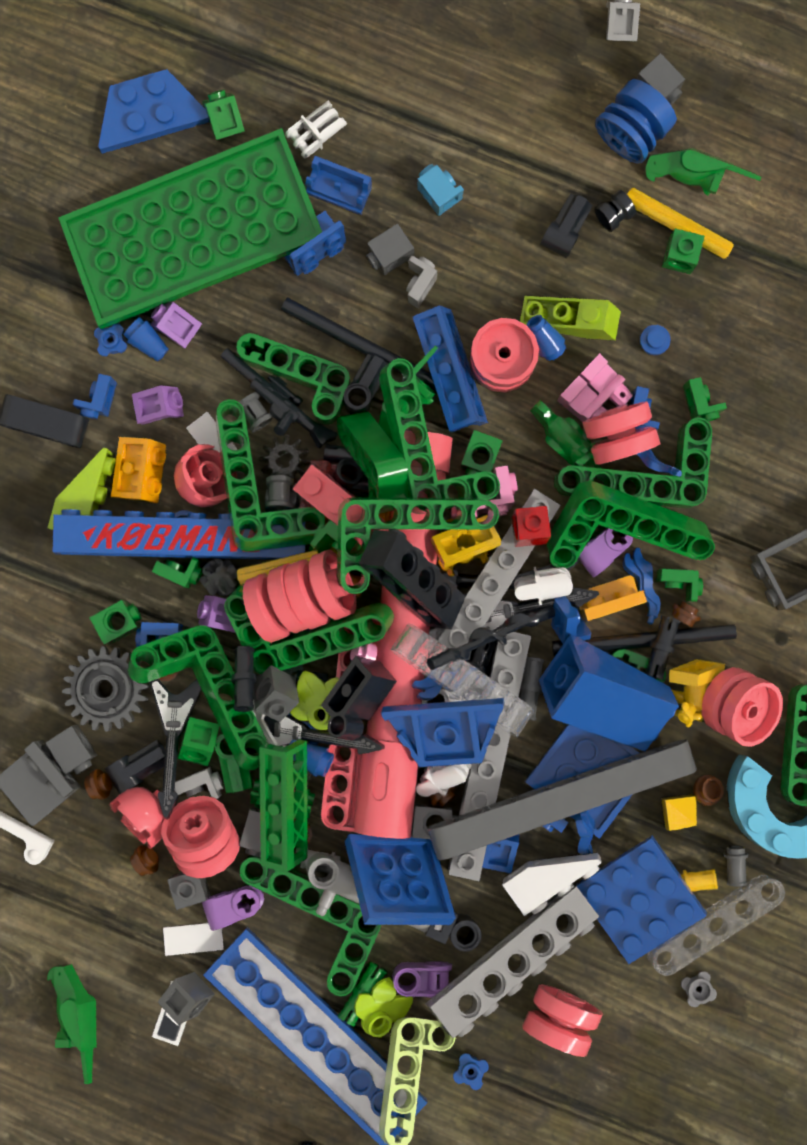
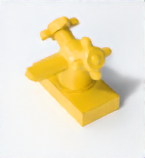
M488 515L476 519L477 522H483ZM448 519L446 522H451L454 519ZM494 526L485 530L446 529L447 531L431 538V543L439 557L438 563L442 570L447 572L450 577L455 575L453 567L457 563L467 564L475 558H480L482 563H487L489 561L487 557L488 551L501 545V539Z
M696 659L670 670L669 682L684 685V692L672 690L677 703L682 704L680 710L677 709L674 716H677L681 722L685 723L686 727H691L694 720L702 722V701L709 683L725 670V664Z

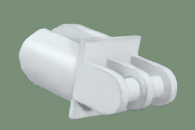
M328 100L306 118L302 115L301 120L286 131L285 136L291 138L294 141L293 146L300 148L302 151L301 156L307 158L319 148L322 150V144L346 126L347 122L343 118L338 117V112L332 108V104ZM304 128L306 132L300 135L298 132ZM312 138L314 142L308 145L306 142Z
M534 567V575L521 576L515 580V596L519 600L538 598L539 605H542L541 601L568 596L573 589L570 572L564 567L536 570V567Z
M472 764L425 767L424 774L420 778L421 783L416 787L417 793L427 797L439 792L445 797L449 788L466 781Z

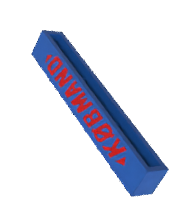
M64 509L61 511V515H54L53 553L55 555L275 560L305 552V545L242 551L238 549L233 541L229 514H218V519H206V514L188 513L187 518H175V513L157 512L156 517H144V512L126 511L124 517L112 516V511L95 510L93 511V516L81 515L80 510ZM281 525L271 527L272 531L276 534L287 532L285 527ZM251 529L240 531V534L245 538H252L256 535Z

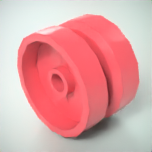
M499 318L489 321L479 329L472 342L470 367L473 376L482 386L491 391L506 393L520 388L529 380L538 361L539 347L536 337L527 325L516 319ZM500 353H507V358H501Z
M648 401L629 406L628 404L619 406L582 422L587 438L597 439L607 436V439L594 444L591 448L595 464L623 459L661 444L656 428L651 426L640 429L635 428L652 418Z
M326 550L313 555L310 561L306 559L300 560L286 567L284 571L286 594L296 617L305 627L311 630L328 624L331 618L338 620L354 614L356 610V594L348 593L338 582L337 554L335 552ZM348 572L345 577L346 584L353 586Z
M290 563L270 570L269 574L263 573L246 580L243 586V600L249 620L256 632L265 641L270 643L290 636L291 632L298 633L308 629L296 617L286 594L284 571Z
M735 667L722 671L711 681L702 701V717L707 726L722 735H726L742 746L750 747L762 743L772 734L779 723L783 709V698L779 688L773 683L758 678L742 668Z
M208 796L190 797L178 803L173 808L169 819H164L162 823L161 836L164 844L172 855L178 869L186 876L198 879L212 877L224 871L235 860L239 852L240 838L224 804L216 798Z
M538 985L533 1002L540 1010L528 1011L522 1025L523 1030L537 1040L562 1052L580 1057L587 1056L592 1039L585 1030L591 1031L598 1028L603 1016L602 1011L571 993L548 985Z

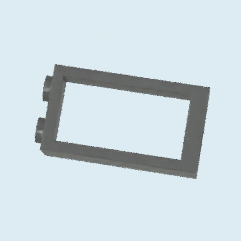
M807 528L750 557L753 562L751 569L758 580L762 579L767 588L765 596L772 607L776 606L778 611L786 610L807 599V588L785 598L765 558L807 538Z

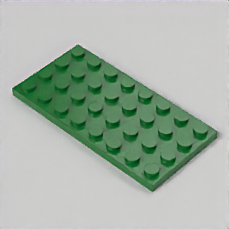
M282 128L58 217L95 320L100 329L288 256L322 233Z

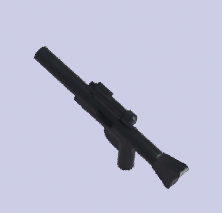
M229 348L223 351L220 357L251 383L250 387L271 404L270 414L278 421L274 427V432L277 435L284 436L291 423L297 422L310 433L319 449L326 443L336 439L337 432L317 424L297 407L302 404L303 399L285 387L287 383L277 376L275 378L269 375V383Z

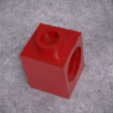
M547 506L515 509L511 516L515 547L546 544L551 538Z

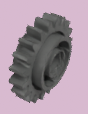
M101 646L99 656L94 649H89V659L83 655L77 656L80 667L69 665V669L74 673V676L63 678L66 682L71 683V687L63 689L62 693L71 694L72 696L64 704L65 706H76L71 716L75 717L82 714L81 725H86L92 720V730L94 731L99 729L101 723H103L105 732L111 731L113 722L118 729L124 728L123 718L131 723L135 721L131 713L132 711L137 713L143 712L141 706L138 705V701H148V697L142 695L141 690L149 688L150 685L137 683L129 677L127 670L131 658L130 652H126L120 658V648L114 647L109 655L107 646ZM104 680H108L113 686L112 694L107 698L102 696L99 690L100 684Z

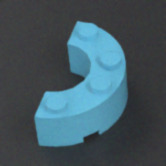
M739 754L731 767L727 781L729 810L735 824L750 841L767 851L787 858H807V816L793 823L779 821L770 811L766 800L767 786L772 775L748 756Z

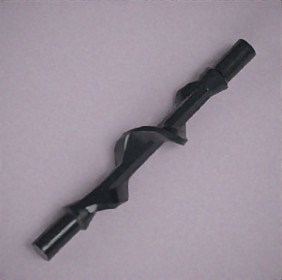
M547 606L536 612L530 611L528 614L521 612L514 614L504 621L501 629L495 632L486 627H479L472 632L468 643L457 648H447L444 652L428 658L427 665L429 669L434 670L459 659L469 660L472 650L494 640L501 642L502 645H506L507 634L525 626L535 627L539 623L555 617V609L552 606Z

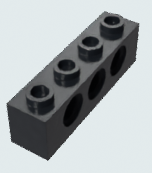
M389 529L388 531L374 530L359 564L427 626L452 630L465 600V596L456 588V583L447 579L440 572L441 569L437 565L430 563L423 556L422 550L410 544L403 532L396 529Z

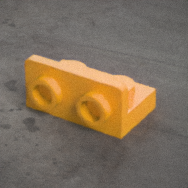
M119 437L111 497L158 503L162 489L163 466L166 460V444L147 438Z
M630 575L587 589L598 591L599 595L580 606L579 610L583 621L587 622L646 603L647 600L643 590L638 592L634 578Z

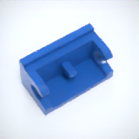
M314 156L310 177L307 176L305 183L308 195L359 215L362 214L372 189L371 177Z

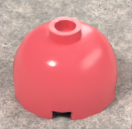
M198 444L190 448L175 466L174 482L178 493L189 504L197 507H213L227 499L221 456L218 451L213 450L215 446L209 444ZM236 471L231 474L234 478H238Z
M143 787L127 789L109 805L114 813L119 810L124 815L120 821L141 843L145 844L147 842L148 848L151 849L162 839L161 829L165 817L163 816L158 799L160 791L156 790L152 793Z

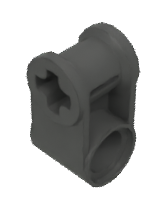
M283 475L267 477L266 485L268 489H266L265 513L298 509V493L293 490L295 487L294 479Z

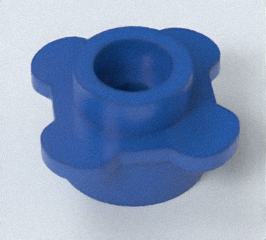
M114 324L112 327L105 329L98 327L94 331V336L98 339L99 344L97 351L101 356L106 357L109 354L126 351L127 344L122 336L124 329L120 324ZM110 337L113 338V342L111 343L108 342V339Z
M464 1053L459 1057L460 1063L458 1070L453 1073V1079L457 1084L465 1083L470 1085L473 1090H478L483 1085L482 1077L484 1073L489 1069L488 1063L484 1059L479 1060L469 1053ZM473 1069L474 1073L469 1074L468 1070Z

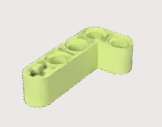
M404 1017L396 1020L393 1024L379 1124V1135L388 1145H408L412 1139L423 1049L446 1051L455 1042L456 1037L452 1038L448 1035L439 1021ZM407 1023L413 1025L415 1030L414 1037L409 1041L404 1040L401 1033L402 1027ZM438 1027L445 1033L444 1041L440 1045H436L432 1040L433 1031ZM406 1055L410 1059L411 1066L408 1072L401 1074L397 1068V1063L402 1056ZM403 1089L407 1094V1099L404 1105L397 1107L393 1102V1096L397 1090ZM391 1111L405 1114L404 1118L399 1116L397 1118L391 1115ZM396 1126L402 1128L401 1134H397L395 1137L390 1135V1128H396Z

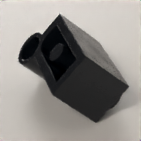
M355 656L321 704L330 716L328 732L332 737L350 741L358 740L364 728L361 719L370 720L396 684V679L381 662Z

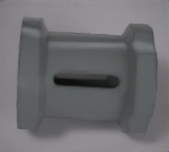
M257 392L251 393L239 401L244 408L245 418L251 425L249 429L252 433L268 425L274 418L270 413H267L258 400L260 396Z

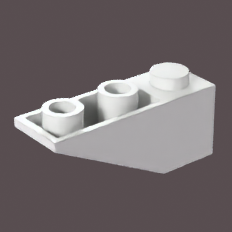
M598 853L528 861L503 879L502 885L524 916L530 912L537 914L549 904L547 902L548 899L556 894L561 897L568 893L574 887L572 883L580 877L587 879L599 870L598 865L601 864V857Z

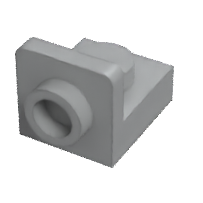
M633 0L607 1L606 40L637 41L640 3L632 2Z
M411 256L408 260L409 269L420 276L415 275L411 279L406 291L409 292L408 303L419 309L437 280V270L434 269L435 265L424 257L418 259Z
M211 767L177 780L175 782V792L178 795L185 792L186 796L189 797L203 791V784L206 783L211 797L218 799L222 796L220 790L224 789L219 773L217 771L213 773Z

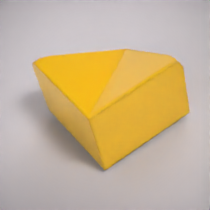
M694 795L661 798L665 829L672 831L697 825L696 797Z

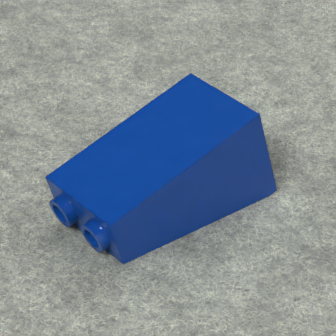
M572 634L568 636L539 679L552 719L642 751H646L651 743L658 738L662 728L675 715L679 707L669 686Z

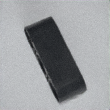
M5 394L0 409L1 426L80 449L90 420L72 412Z

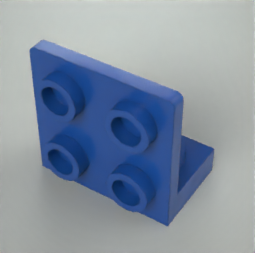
M326 211L316 216L322 233L290 255L284 257L296 276L302 272L304 274L312 272L318 267L320 260L327 255L333 257L344 248L343 245L346 243L344 225L341 221L334 224Z

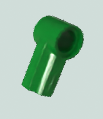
M222 733L216 739L215 751L219 756L226 793L253 788L250 771L239 767L233 754L223 748V739L225 737Z

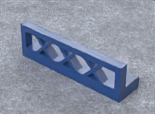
M439 305L413 316L424 354L426 355L435 345L438 347L427 363L449 431L454 432L470 425L481 426L488 423L452 310Z

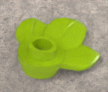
M303 671L297 683L299 703L291 710L292 716L297 720L309 721L315 729L327 730L330 716L321 704L339 678H332L324 684L317 675L309 671ZM320 709L324 710L326 714L324 720H320L318 717Z
M388 977L377 982L372 988L371 994L360 993L355 1001L354 1009L356 1015L362 1019L361 1026L363 1030L373 1037H382L389 1032L392 1023L405 1017L413 1003V997L396 995L393 980Z

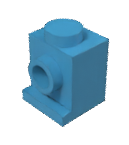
M430 164L419 173L417 189L438 216L463 199L464 189L461 185L456 188L454 187L456 183L447 170L442 172L438 165Z

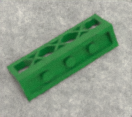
M300 739L286 747L269 743L259 747L261 865L285 872L290 871L308 858L307 741ZM296 754V760L293 765V755Z

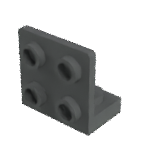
M43 740L32 742L24 749L26 753L0 774L1 790L31 826L39 823L81 788L70 773L65 774Z

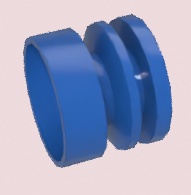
M632 79L616 95L615 103L607 105L605 112L595 119V127L603 141L624 159L638 164L647 158L648 152L654 150L656 140L663 139L673 128L677 117L670 103L660 92L641 80Z

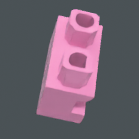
M600 353L557 400L582 422L607 411L602 405L608 399L619 407L625 405L633 397L627 387L622 384L625 378L617 374Z

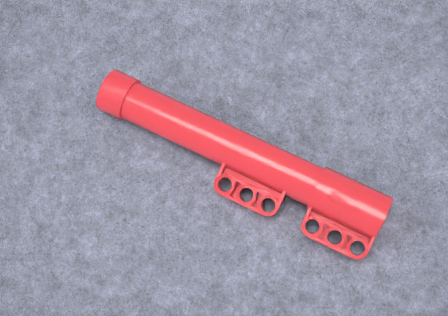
M405 431V440L409 444L414 445L416 441L415 434L412 431ZM428 432L438 481L444 480L446 475H449L453 438L443 434ZM413 460L411 470L415 475L420 476L422 466L418 461ZM420 491L418 493V498H428L425 492ZM390 511L389 520L392 519L394 511ZM411 512V518L414 522H419L425 517V514ZM396 529L403 532L407 539L415 544L414 547L422 550L423 556L430 563L437 564V553L431 543V538L440 534V529ZM382 585L380 603L386 604L391 608L394 613V621L384 637L371 644H375L377 647L375 661L381 662L397 682L371 719L368 720L366 734L384 744L385 748L365 754H358V749L350 748L351 755L346 761L340 755L341 746H329L328 752L334 754V759L325 776L321 819L324 825L334 830L355 832L374 837L406 839L411 838L418 764L412 758L410 750L403 746L397 738L398 732L389 720L385 721L382 718L381 711L385 706L422 704V700L418 699L417 695L423 692V690L413 688L412 684L414 681H421L425 678L430 626L422 622ZM371 618L376 625L382 626L378 620ZM344 627V629H345L348 633L354 634V633L352 632V630H350L349 628ZM351 649L338 653L336 677L339 679L350 664ZM340 775L346 778L348 784L344 792L337 787L336 781ZM336 806L342 808L344 812L342 822H338L333 816Z

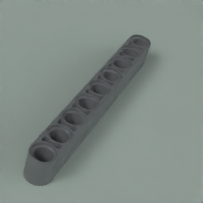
M678 740L436 823L428 828V832L437 860L449 859L696 772L697 768L688 740Z

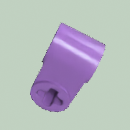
M606 528L587 542L578 560L594 578L632 544L633 537L623 534L621 537L623 543L613 544L611 540L614 536L611 532L614 531L616 533L617 531Z
M246 885L229 892L225 891L210 896L206 901L202 902L211 931L227 927L237 921L255 915L264 903V894L261 890ZM246 895L248 898H254L255 900L251 908L248 903H242V899Z
M442 961L400 963L395 967L392 974L394 988L402 996L432 998L448 985L449 971L452 970V964ZM406 972L412 973L415 976L414 982L408 986L401 985L398 982L400 975Z

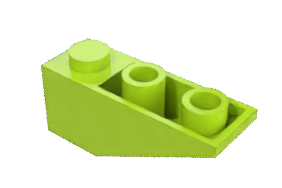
M525 296L520 322L527 325V322L532 317L542 315L560 334L586 339L616 341L621 311L609 300Z
M103 448L55 499L48 524L49 529L53 530L54 515H61V511L64 509L80 510L81 515L93 516V511L98 510L99 505L104 504L107 496V488L104 487L107 476L112 475L116 459L113 458V452Z

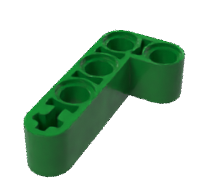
M248 333L239 338L236 348L240 358L253 368L317 390L312 402L314 417L324 425L333 424L337 421L344 406L345 389L351 385L349 372L345 367L256 334ZM254 344L258 352L265 354V361L262 354L252 352L249 356L245 349L252 348ZM284 354L288 357L285 365L278 367L272 364V360L276 355ZM304 365H314L317 368L315 374L310 377L301 375L300 370ZM339 374L345 378V382L340 387H332L328 383L331 376ZM325 402H329L335 407L333 413L327 416H323L318 412L319 406Z
M366 411L338 417L337 431L339 438L367 476L369 498H408V468L405 458L373 416ZM384 505L379 510V514L394 511L391 505Z
M807 684L796 685L789 692L780 786L783 798L800 806H807V735L801 737L797 728L800 722H807V715H799V711L807 712V702L801 701V695H807ZM802 751L806 755V763L803 767L798 768L795 764V757ZM800 782L804 787V792L801 797L794 798L792 794L793 786Z

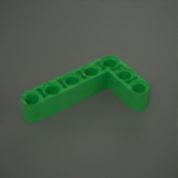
M401 358L387 364L380 372V385L392 441L404 456L408 468V498H418L417 496L420 491L425 492L428 498H449L447 489L450 485L457 489V498H480L485 500L494 498L500 490V482L498 477L491 472H479L438 481L414 368L408 360ZM392 368H396L402 373V382H397L392 378ZM399 399H403L408 403V414L399 410ZM405 430H410L415 434L416 441L414 445L409 444L405 440ZM413 460L418 461L422 466L420 476L415 475L411 470ZM479 479L486 483L487 491L485 495L481 494L477 489ZM421 505L415 506L411 511L415 514L426 513L425 508ZM450 505V506L446 507L445 509L453 508V507H455V506H454V505Z
M224 400L217 407L216 430L235 545L242 551H257L310 544L316 531L325 525L324 515L316 508L311 507L266 513L260 512L244 408L236 400ZM233 415L237 420L228 422L223 417ZM230 443L240 444L242 448L239 450H231L227 447V445ZM235 471H241L246 474V477L236 479L231 474ZM239 500H247L251 506L240 508L235 503ZM311 521L317 525V529L307 530L303 527L302 523ZM281 525L285 527L287 532L276 534L272 531L271 527ZM251 529L256 535L252 538H245L240 534V531Z
M694 418L679 429L675 468L682 472L680 477L572 465L561 469L555 475L554 487L559 494L571 496L578 484L584 481H593L594 477L599 476L605 480L606 486L626 493L623 489V483L625 480H631L636 485L635 494L632 496L666 507L691 508L697 506L705 500L707 495L712 427L706 419ZM691 426L697 427L700 430L701 438L699 441L691 438L689 434ZM688 456H692L698 461V469L696 471L688 468L686 463ZM565 473L572 474L575 477L576 486L570 489L564 486L562 477ZM655 483H661L665 487L666 494L664 498H659L655 495L653 491ZM686 486L694 489L696 494L694 501H689L685 498L684 488Z
M584 481L578 484L550 531L551 538L546 543L550 562L556 568H569L575 564L598 525L695 560H704L710 557L715 550V544L710 531L702 521L594 481Z
M347 498L342 501L338 509V582L345 591L351 594L362 593L368 587L370 573L359 564V561L370 540L371 529L485 530L492 528L499 519L498 508L492 502L480 498ZM351 505H360L362 508L360 519L354 522L348 521L346 517L347 509ZM384 505H391L394 509L392 519L382 522L379 519V510ZM417 505H423L426 511L425 517L419 522H414L411 518L412 509ZM454 505L457 509V516L453 521L446 522L443 518V512L446 507ZM485 505L488 509V517L483 522H477L475 511L478 507ZM353 537H358L362 542L361 549L354 554L348 553L346 551L347 541ZM351 570H359L361 572L359 583L353 586L347 585L345 581L347 573Z
M244 584L238 586L224 604L225 612L241 645L254 648V670L259 674H263L270 665L283 671L379 641L384 637L394 621V613L389 606L383 603H375L356 609L352 615L338 620L331 618L328 624L311 630L308 628L298 633L291 632L290 636L270 643L265 641L254 630L245 610V605L239 600H243ZM371 618L378 620L382 626L376 625ZM344 627L349 628L350 630H352V632H353L354 634L348 633V632L344 629ZM317 636L322 637L326 643L319 640ZM291 645L296 646L298 650H295Z
M203 625L195 626L138 646L133 650L127 671L129 677L137 683H148L191 667L236 763L242 769L249 771L255 770L260 766L259 747L268 742L253 711L238 712L233 709L235 685L231 682V675L234 674V671L215 632L211 628ZM194 642H203L207 647H198ZM173 651L178 654V657H170L165 652ZM145 661L150 667H140L136 662ZM213 667L219 671V674H212L206 668ZM219 694L229 695L232 701L221 699ZM232 721H241L245 728L235 727ZM245 748L255 749L258 752V756L249 755Z
M248 856L240 867V877L245 883L347 930L329 970L327 987L336 996H346L349 994L358 980L381 925H375L370 929L363 928L359 924V919L362 916L360 904L338 894L335 895L332 904L336 901L344 902L348 907L346 914L342 916L335 915L331 910V906L324 916L317 914L316 910L319 900L314 903L307 902L303 897V891L307 888H314L318 891L321 898L324 890L313 886L307 875L294 869L285 872L262 866L263 874L259 877H254L247 870L248 863L258 862L261 864V857ZM279 875H286L290 878L292 885L287 890L279 889L275 884V878ZM351 943L359 944L363 949V953L358 957H351L346 952V947ZM338 972H344L349 976L350 981L348 984L341 986L334 982L333 976Z

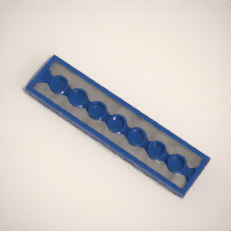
M247 927L203 976L379 1145H388L379 1135L387 1060L347 1024L345 1020H341L338 1014ZM399 1089L394 1093L393 1102L397 1107L404 1105L407 1094L403 1089ZM419 1091L415 1116L427 1104V1099ZM391 1111V1115L397 1118L398 1116L401 1118L405 1116V1114ZM397 1126L396 1128H390V1135L395 1137L402 1131V1128Z

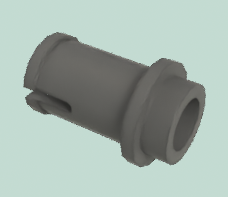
M744 846L726 847V852L723 853V857L727 858V885L734 887L746 886V858L749 857V854L745 852Z

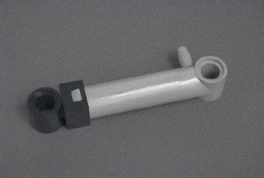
M324 852L316 853L310 857L306 866L308 878L313 886L324 890L318 902L317 914L321 916L326 914L336 894L359 904L350 865ZM328 864L331 866L330 873L326 877H317L314 872L318 865ZM455 910L456 919L451 925H408L446 944L449 938L455 948L464 952L472 951L481 941V930L475 921L466 914H457ZM469 926V935L463 939L457 938L456 934L459 928Z

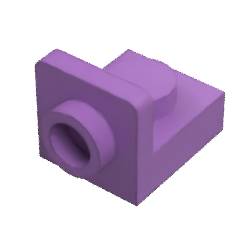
M174 302L161 304L151 315L153 319L151 326L182 348L187 347L202 325L201 322Z
M160 385L132 394L137 424H148L168 417L180 418L184 416L182 408L183 399L177 387Z
M206 595L204 601L200 602L197 610L199 625L235 633L224 609L226 599Z

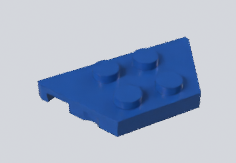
M167 69L109 87L98 146L103 154L208 123L209 118L206 109Z
M504 698L385 706L382 708L381 715L385 721L389 720L398 732L397 738L403 746L410 750L412 758L419 767L476 764L483 762L505 702Z

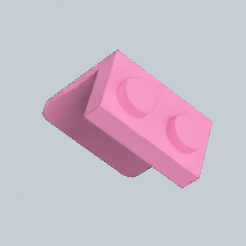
M508 465L496 467L493 472L499 479L500 490L496 495V499L489 501L498 508L499 517L507 515L506 512L512 508L514 504L513 495L517 491L515 473H509ZM485 505L477 508L475 519H477L478 515L488 513ZM456 507L451 509V519H455L457 516Z

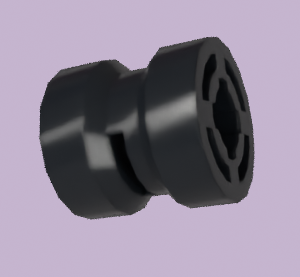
M622 190L615 192L608 202H601L594 208L596 217L608 232L617 229L621 221L629 220L636 215V209L632 200Z

